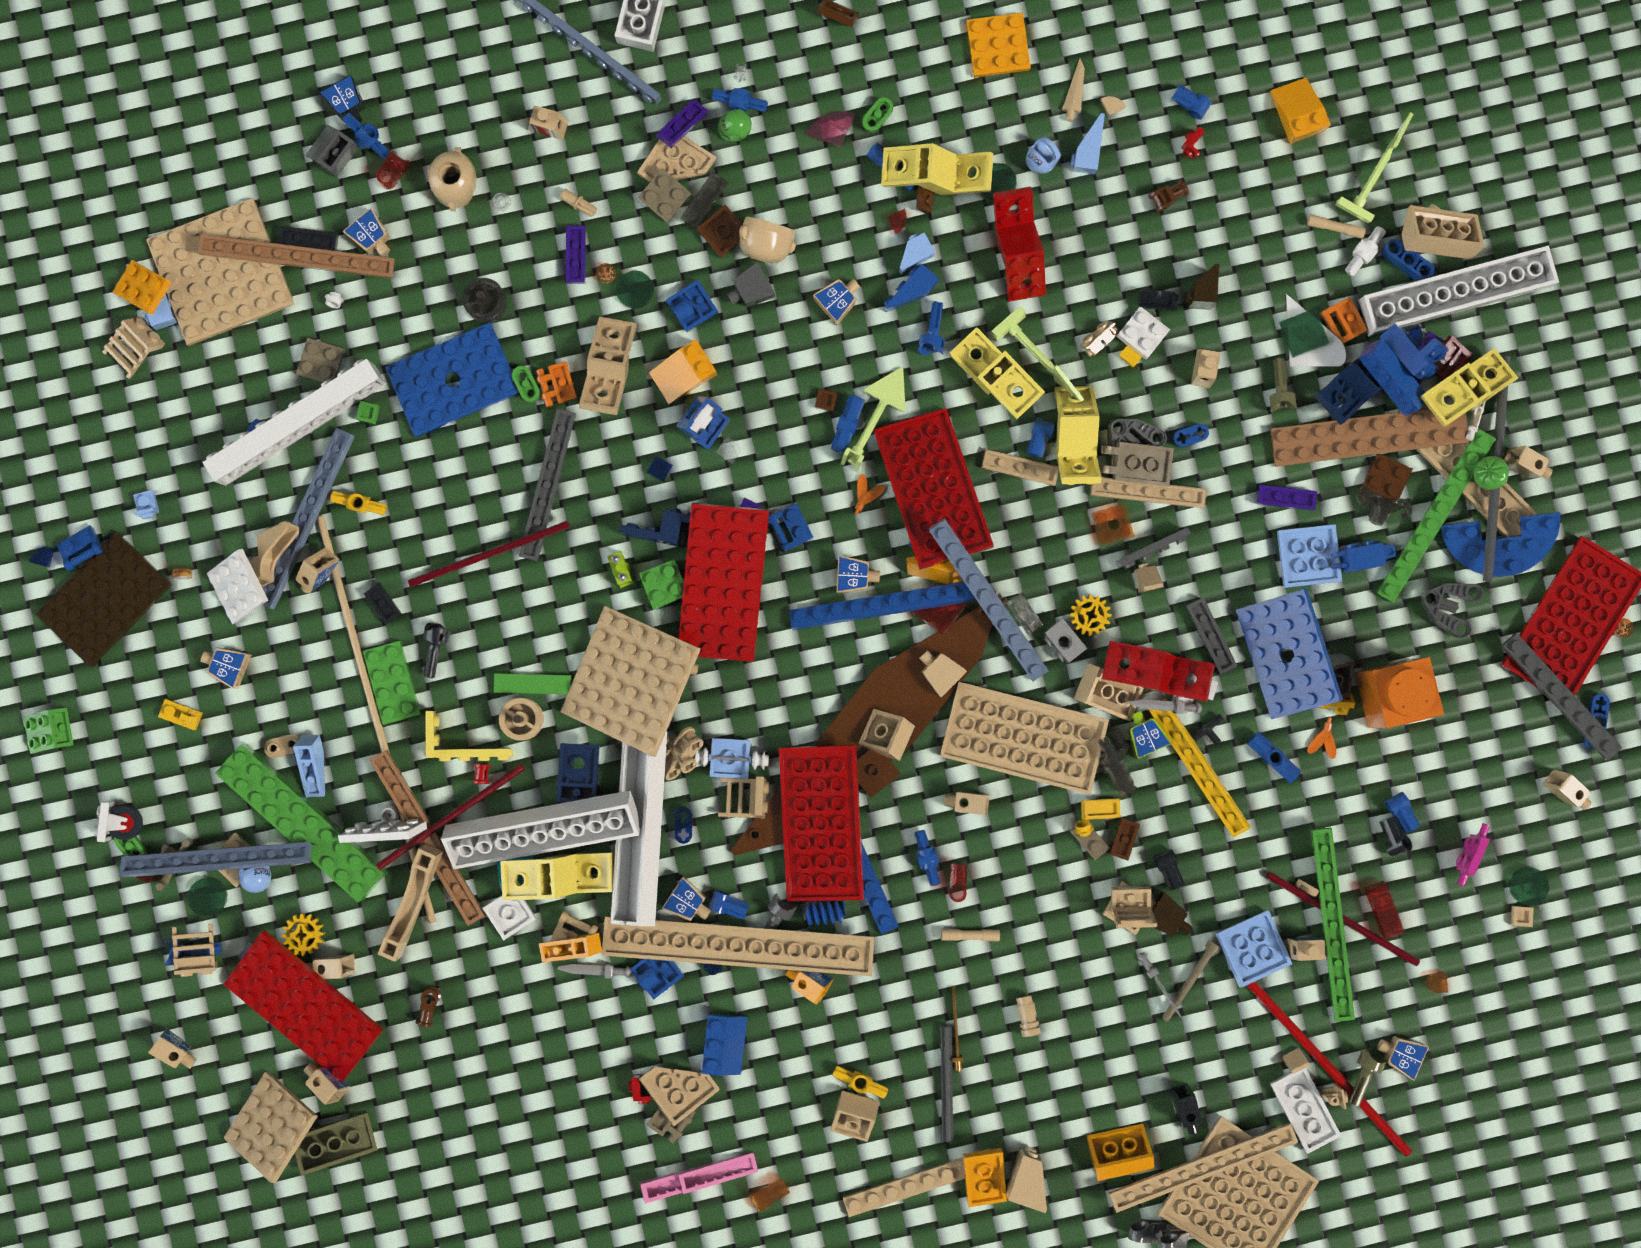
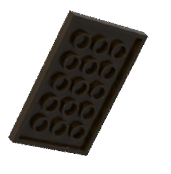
M115 532L101 546L103 549L101 554L93 555L36 613L89 667H94L173 585L119 532Z

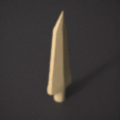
M1081 58L1077 64L1065 103L1062 107V111L1067 112L1066 121L1073 122L1074 114L1081 113L1085 68Z

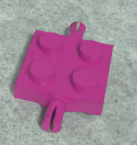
M1482 823L1477 835L1470 834V837L1466 838L1463 845L1465 847L1464 851L1456 860V870L1461 873L1457 884L1465 887L1468 877L1475 875L1490 841L1486 835L1491 826Z

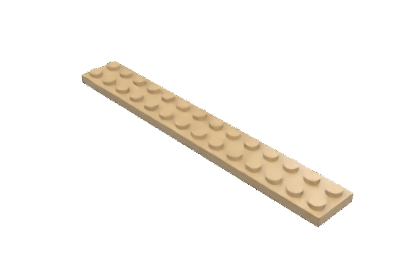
M605 917L602 956L872 976L875 937L655 920V926H630L610 924L611 917Z

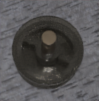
M478 278L471 281L464 289L462 296L463 306L476 321L482 323L494 322L505 313L507 296L496 281L489 278Z

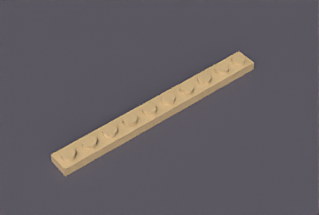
M1287 1123L1108 1193L1117 1213L1296 1144L1298 1140L1291 1123Z

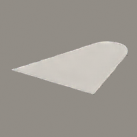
M1286 294L1290 366L1343 365L1346 360V351L1340 339Z

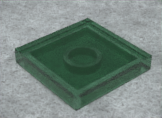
M1316 308L1279 322L1292 358L1329 345Z

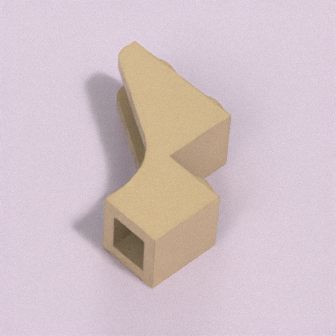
M284 521L257 535L258 556L253 557L249 562L262 587L274 582L276 562L299 534L298 526Z

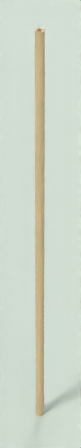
M324 516L317 517L324 548L326 547L334 554ZM336 565L332 571V576L381 753L385 750L389 752L338 565ZM397 808L401 823L406 822ZM416 846L409 850L412 864L417 854ZM427 892L423 903L429 924L437 921L429 892Z

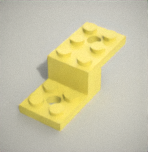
M977 327L949 353L987 395L991 393L1016 420L1045 393L1006 351L1001 353ZM979 350L981 358L973 359L970 354L971 351ZM1020 387L1023 395L1015 397L1012 394L1013 388Z
M1493 348L1472 364L1467 363L1424 393L1420 398L1445 428L1466 412L1473 411L1516 381L1518 377L1497 350ZM1487 370L1493 371L1495 378H1487L1485 372ZM1444 397H1452L1454 404L1447 405L1444 402Z

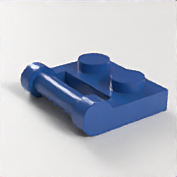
M797 503L769 516L768 524H771L782 546L780 548L783 553L813 538ZM780 518L783 519L793 539L790 543H788L777 521Z
M91 525L57 544L63 559V565L67 571L75 569L74 566L93 555H99L103 552L95 529Z

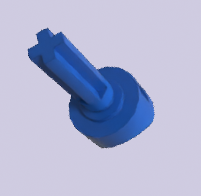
M934 301L932 303L928 334L921 335L919 339L918 353L925 356L934 352L943 354L945 339L939 336L943 310L942 302Z
M166 939L164 942L168 944L170 953L165 965L170 966L174 965L173 940ZM177 939L178 946H183L181 939ZM221 942L214 943V954H221ZM210 948L178 951V958L210 955Z

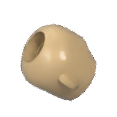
M455 147L453 151H447L437 156L431 163L428 171V181L432 192L441 204L450 208V211H456V208L466 206L473 198L477 184L476 171L470 159L461 153V147ZM451 173H460V179L456 183L446 184V179Z
M745 217L743 226L740 227V247L744 254L750 258L767 263H779L789 253H792L796 247L794 242L795 230L753 217Z

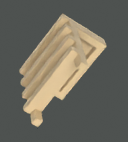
M140 317L122 320V325L115 330V335L110 337V342L104 346L105 349L103 350L105 355L109 352L128 372L126 375L128 379L134 375L149 352L162 349L165 345L160 336ZM119 337H121L139 355V359L119 339ZM113 345H115V346L134 364V366H132V365L113 347Z
M756 777V779L720 778V782L727 783L726 813L718 812V817L765 819V813H768L766 794L769 793V782L764 777ZM732 783H739L738 813H731ZM744 783H750L749 813H742Z
M1150 886L1111 887V914H1113L1116 928L1157 927V921L1151 909Z
M208 924L209 932L178 935L177 927H172L174 975L180 974L181 977H186L200 972L201 975L213 974V971L217 969V961H215L213 924ZM209 936V944L178 946L177 939ZM210 948V955L178 958V951Z

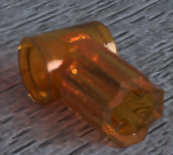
M781 1177L765 1187L762 1186L755 1189L748 1196L757 1212L760 1213L771 1207L775 1201L788 1195L790 1190L785 1180Z

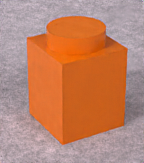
M1430 657L1407 659L1354 672L1368 728L1387 729L1444 715Z

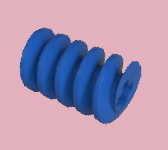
M836 900L833 902V905H831L830 901H826L825 906L822 901L818 902V906L815 905L814 901H811L810 907L806 903V917L809 926L812 925L813 920L819 925L821 919L825 925H827L828 919L831 920L832 924H835L836 918L842 924L845 918L844 900L841 901V904Z

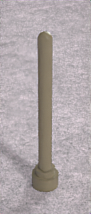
M1208 940L1205 944V953L1174 998L1173 1002L1177 1008L1210 958L1214 957L1215 954L1218 955L1222 949L1211 940ZM1171 1004L1162 1017L1166 1022L1171 1019L1175 1012Z

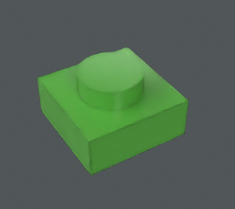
M360 401L356 420L376 425L380 406Z

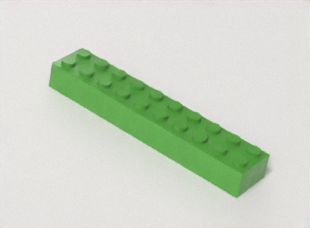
M241 744L215 772L218 777L291 843L310 842L312 844L311 861L357 902L363 901L389 872L385 868L379 870L375 865L378 862L358 843H339L338 835L344 833V831L248 744Z

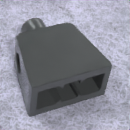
M758 262L733 280L736 290L727 294L732 305L743 300L746 307L775 298V293Z

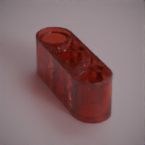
M1381 881L1365 887L1366 896L1382 937L1387 940L1403 934L1404 929L1386 883Z

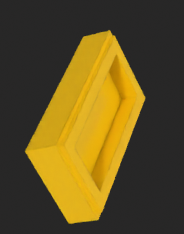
M1120 799L1081 800L1082 820L1121 818Z

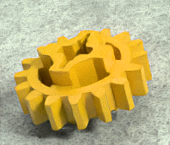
M1092 594L1088 596V599L1085 596H1081V602L1075 600L1077 606H1071L1074 613L1069 614L1070 617H1074V620L1070 623H1076L1075 630L1082 629V635L1087 631L1088 636H1092L1093 631L1098 635L1099 629L1105 631L1104 624L1109 625L1110 622L1107 618L1112 616V614L1107 613L1110 607L1104 606L1106 600L1100 602V596L1093 599ZM1091 602L1089 608L1081 607L1083 604ZM1098 607L1101 608L1103 616L1099 614ZM1092 610V615L1095 617L1091 618L1088 621V615H1086V612L1088 613ZM1078 615H1080V616L1082 617V620H1083L1082 624L1080 623V621H1079V619H1078ZM1093 622L1100 623L1095 628H1089Z
M305 913L300 914V918L298 915H294L293 920L289 919L286 921L289 926L282 928L286 931L285 934L281 935V937L286 938L283 944H289L288 949H294L295 955L299 954L300 951L302 956H305L307 951L309 954H312L314 949L318 950L320 948L318 943L324 942L321 936L325 932L320 930L324 925H318L319 918L313 920V914H309L307 918ZM297 924V929L292 931L293 927ZM303 931V933H306L307 936H301L300 932ZM312 938H315L314 942L310 946H308L310 944V940Z

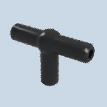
M1218 714L1211 721L1203 724L1201 729L1191 736L1196 742L1206 734L1215 745H1218L1221 740L1212 729L1223 721V717Z

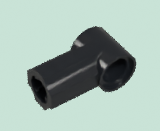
M1396 816L1379 822L1387 839L1386 850L1390 856L1396 857L1412 850V842L1407 835L1403 834Z
M1172 849L1153 856L1158 870L1162 872L1169 891L1185 885L1177 866V858Z

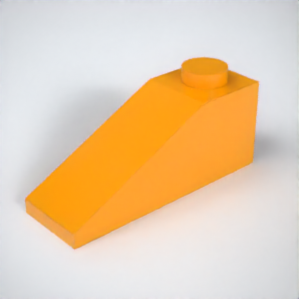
M599 933L539 943L542 963L590 957L602 952Z

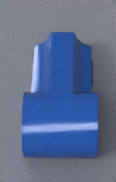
M1181 84L1171 98L1172 101L1187 109V112L1198 120L1204 117L1212 104V101L1205 95L1196 94Z
M1037 417L1032 429L1033 435L1027 448V454L1038 458L1043 457L1055 423Z
M1400 792L1385 801L1390 813L1397 817L1404 833L1413 831L1420 826L1410 808L1411 803L1404 792Z
M714 890L708 909L744 920L749 903L735 899L722 891Z

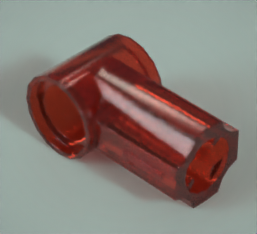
M951 864L948 894L954 902H962L966 898L968 865ZM955 888H960L963 892L962 897L959 899H955L952 896Z

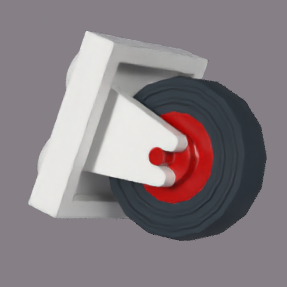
M117 801L101 802V806L97 808L99 825L95 826L94 831L97 842H107L112 840L113 837L120 840H130L136 837L143 826L142 815L132 806L125 805L116 808Z

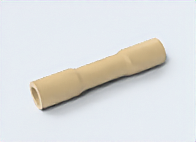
M1309 214L1307 219L1308 226L1328 229L1363 239L1366 231L1364 227L1344 224Z
M942 929L941 940L1000 941V930Z

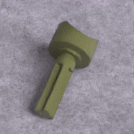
M1277 358L1273 360L1276 393L1269 397L1270 411L1273 413L1282 408H1289L1295 411L1297 409L1296 395L1293 392H1287L1284 359Z
M1361 1050L1356 1063L1361 1065L1363 1069L1349 1098V1103L1360 1106L1372 1078V1073L1382 1074L1387 1060L1382 1058L1373 1059L1368 1051Z

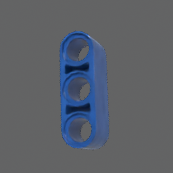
M1398 239L1388 241L1381 249V254L1387 261L1415 281L1430 278L1434 273V267L1429 261L1414 251H1406L1404 244ZM1389 246H1393L1396 252L1391 253L1388 249ZM1404 257H1408L1411 260V265L1405 263ZM1420 268L1426 270V276L1421 275Z

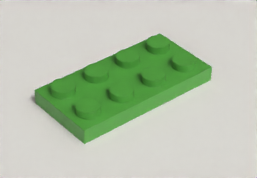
M397 641L363 651L382 724L386 725L421 715L402 642Z

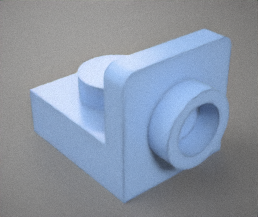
M153 490L133 495L137 511L134 512L135 516L142 517V519H150L154 517L153 514L159 513Z

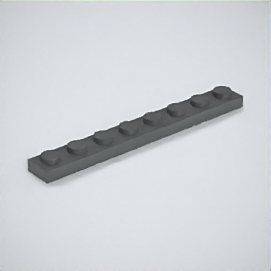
M561 409L556 410L524 536L547 528L576 413ZM544 538L522 545L519 557L538 561Z
M1514 633L1500 646L1605 760H1609L1622 748L1517 633Z

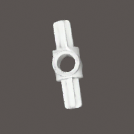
M1377 226L1368 239H1362L1352 252L1354 258L1345 268L1348 275L1354 276L1363 264H1368L1378 252L1377 244L1386 233L1382 227Z

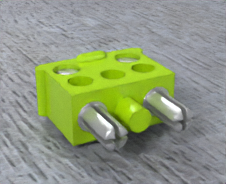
M622 551L607 556L618 586L623 588L633 584L634 581L630 574L631 569L629 564L626 563Z

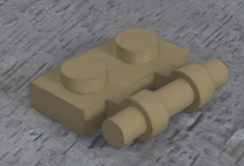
M658 1108L647 1123V1126L661 1136L666 1131L670 1132L671 1135L668 1137V1140L674 1144L677 1138L683 1135L682 1131L687 1124L693 1121L692 1117L696 1110L674 1127L661 1109Z

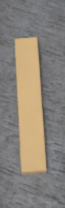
M1101 477V483L1091 484L1090 496L1205 508L1207 489L1134 483Z

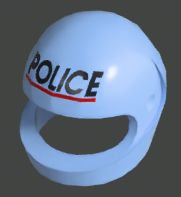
M1043 136L1036 140L1035 144L1028 150L1026 164L1035 173H1047L1055 167L1061 155L1055 144L1049 138Z
M269 866L251 867L247 870L239 868V882L246 891L259 893L269 887L271 881Z

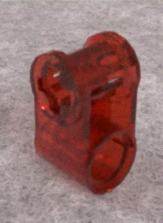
M395 151L390 152L376 174L380 185L386 190L393 189L402 175L408 170L410 161L402 159ZM385 176H391L389 181H382Z

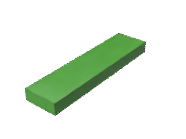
M494 673V693L568 695L572 685V675Z

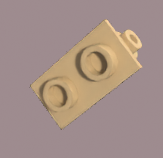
M1110 321L1100 323L1097 326V330L1087 335L1079 347L1087 349L1085 352L1089 357L1095 356L1104 347L1100 342L1101 340L1108 344L1117 336L1116 333L1119 331L1114 326L1115 323Z
M1333 1082L1331 1088H1325L1321 1091V1097L1328 1101L1329 1104L1332 1106L1340 1105L1343 1109H1346V1103H1348L1347 1093Z

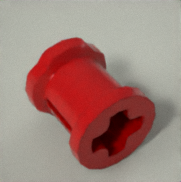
M475 763V779L472 783L490 784L488 772L491 765Z

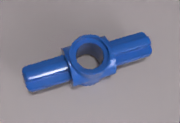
M734 88L732 92L714 89L712 93L713 100L728 103L731 110L741 109L745 112L748 111V108L762 112L767 110V101L753 98L749 91L741 88Z
M350 113L344 116L343 122L355 132L354 140L360 148L369 149L371 147L382 159H386L390 155V151L378 140L379 132L374 125L366 123L362 125Z
M925 830L916 831L914 835L919 848L916 851L920 868L922 870L925 869L930 886L939 885L941 881L936 868L939 864L936 850L933 846L929 845Z

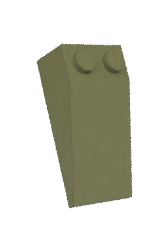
M368 1113L309 1129L294 1153L298 1173L302 1176L377 1151Z

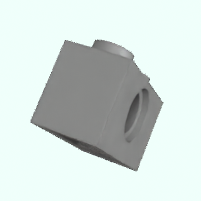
M1063 618L1043 633L1045 635L1044 641L1049 647L1053 646L1057 650L1055 654L1061 662L1069 663L1087 649ZM1060 637H1066L1068 640V645L1065 648L1059 645Z

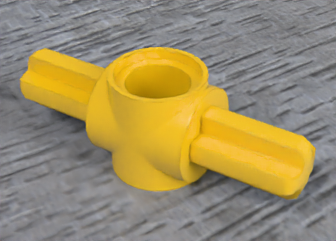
M333 491L330 496L331 502L345 505L347 509L366 514L367 512L384 515L387 510L386 504L371 501L370 497L352 492L348 495ZM361 498L363 501L362 506L356 508L355 501Z
M836 1066L833 1072L835 1078L849 1083L848 1087L853 1088L856 1092L864 1094L869 1092L881 1098H885L888 1088L873 1082V1078L867 1076L864 1072L856 1070L851 1072L839 1066ZM864 1078L866 1080L865 1085L857 1086L855 1084L856 1079Z

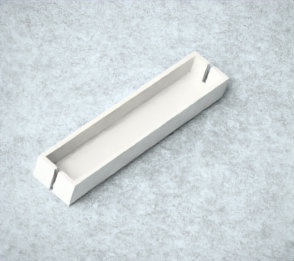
M667 731L656 757L650 756L622 742L619 792L631 791L641 819L639 836L616 840L610 924L655 926Z

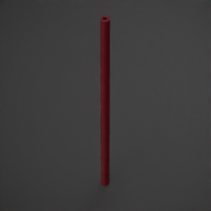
M568 520L412 578L408 580V584L410 587L568 529L570 524Z
M522 764L518 765L375 865L379 870H382L526 769Z
M1268 872L1267 879L1321 910L1318 899L1274 873ZM1342 914L1343 924L1416 967L1419 965L1420 960Z

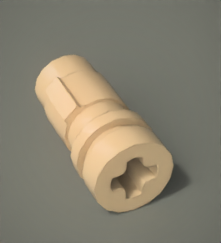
M1031 995L1016 998L1018 1014L1021 1020L1022 1037L1041 1034L1040 1027L1037 1026L1039 1021H1036V1009Z

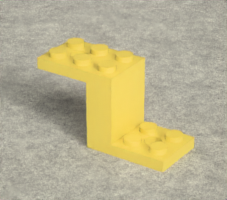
M933 143L887 147L883 151L881 186L919 185L939 195L991 192L993 153L954 154ZM903 162L902 170L898 171V165ZM976 168L977 173L971 178V171Z
M1074 386L1084 398L1082 402L1063 387H1055L1054 395L1058 410L1056 456L1061 482L1068 485L1101 483V473L1097 459L1100 416L1093 386Z
M612 852L559 854L542 859L500 861L503 900L557 899L575 893L613 892L614 868ZM593 867L596 868L598 871V876L596 878H594L591 875V869ZM519 875L524 877L523 885L518 883L517 878Z

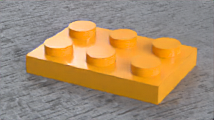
M131 260L116 284L113 293L153 315L172 282Z
M1002 1148L964 1153L963 1161L968 1207L1006 1202Z

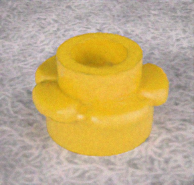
M1080 820L1075 823L1076 829L1074 831L1082 837L1090 835L1093 830L1089 820Z

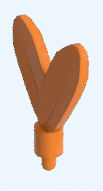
M861 474L857 480L858 503L854 514L858 515L859 511L862 512L865 504L878 498L884 492L885 485H877L867 492V479L864 474Z
M1328 717L1327 722H1325L1324 730L1319 732L1309 743L1307 748L1309 754L1316 752L1324 743L1327 755L1331 759L1336 757V745L1330 732L1332 728L1331 717Z

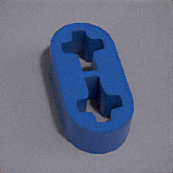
M1203 424L1181 429L1173 435V444L1176 447L1184 448L1202 442L1208 437L1209 429ZM1197 428L1200 431H1204L1202 438L1199 435L1193 437L1192 434L1198 431ZM1179 434L1189 436L1188 439L1184 440V444L1181 441H1177Z

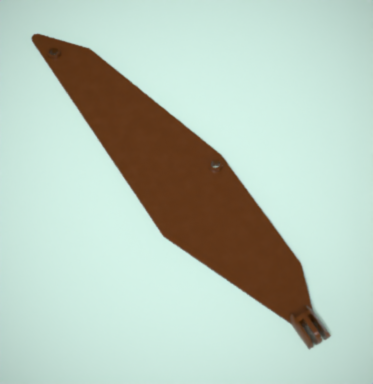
M999 593L997 596L1001 599L1002 595ZM1006 598L1002 600L1003 605L1008 601ZM979 606L874 669L814 746L856 745L858 759L869 750L858 743L873 709L904 717L915 726L905 748L907 750L956 690L958 682L964 680L982 657L992 626L991 620L982 607ZM926 650L934 657L939 653L944 654L967 671L942 697L937 695L921 672L926 665L919 658ZM781 787L768 802V813H765V819L755 818L732 847L734 855L784 843ZM757 831L759 833L758 837H752V832Z

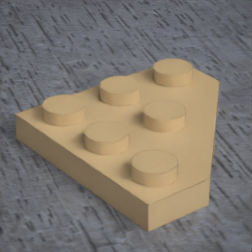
M686 136L672 149L659 139L637 174L648 182H651L662 168L676 180L706 175L715 162L716 156Z
M653 1067L639 1078V1081L672 1126L677 1125L720 1090L709 1074Z

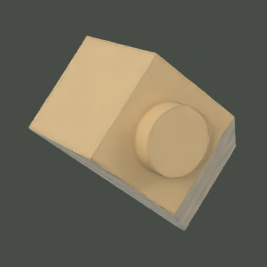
M1150 563L1138 565L1139 569L1134 570L1139 593L1164 587L1156 565L1150 566Z

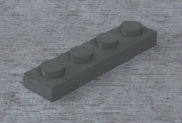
M1187 527L1117 560L1116 563L1119 568L1124 566L1127 569L1135 565L1134 561L1139 558L1144 561L1152 557V552L1159 550L1161 553L1169 549V544L1176 542L1178 545L1186 541V536L1191 533Z
M1204 597L1186 605L1185 607L1213 664H1215L1218 674L1221 675L1237 667Z

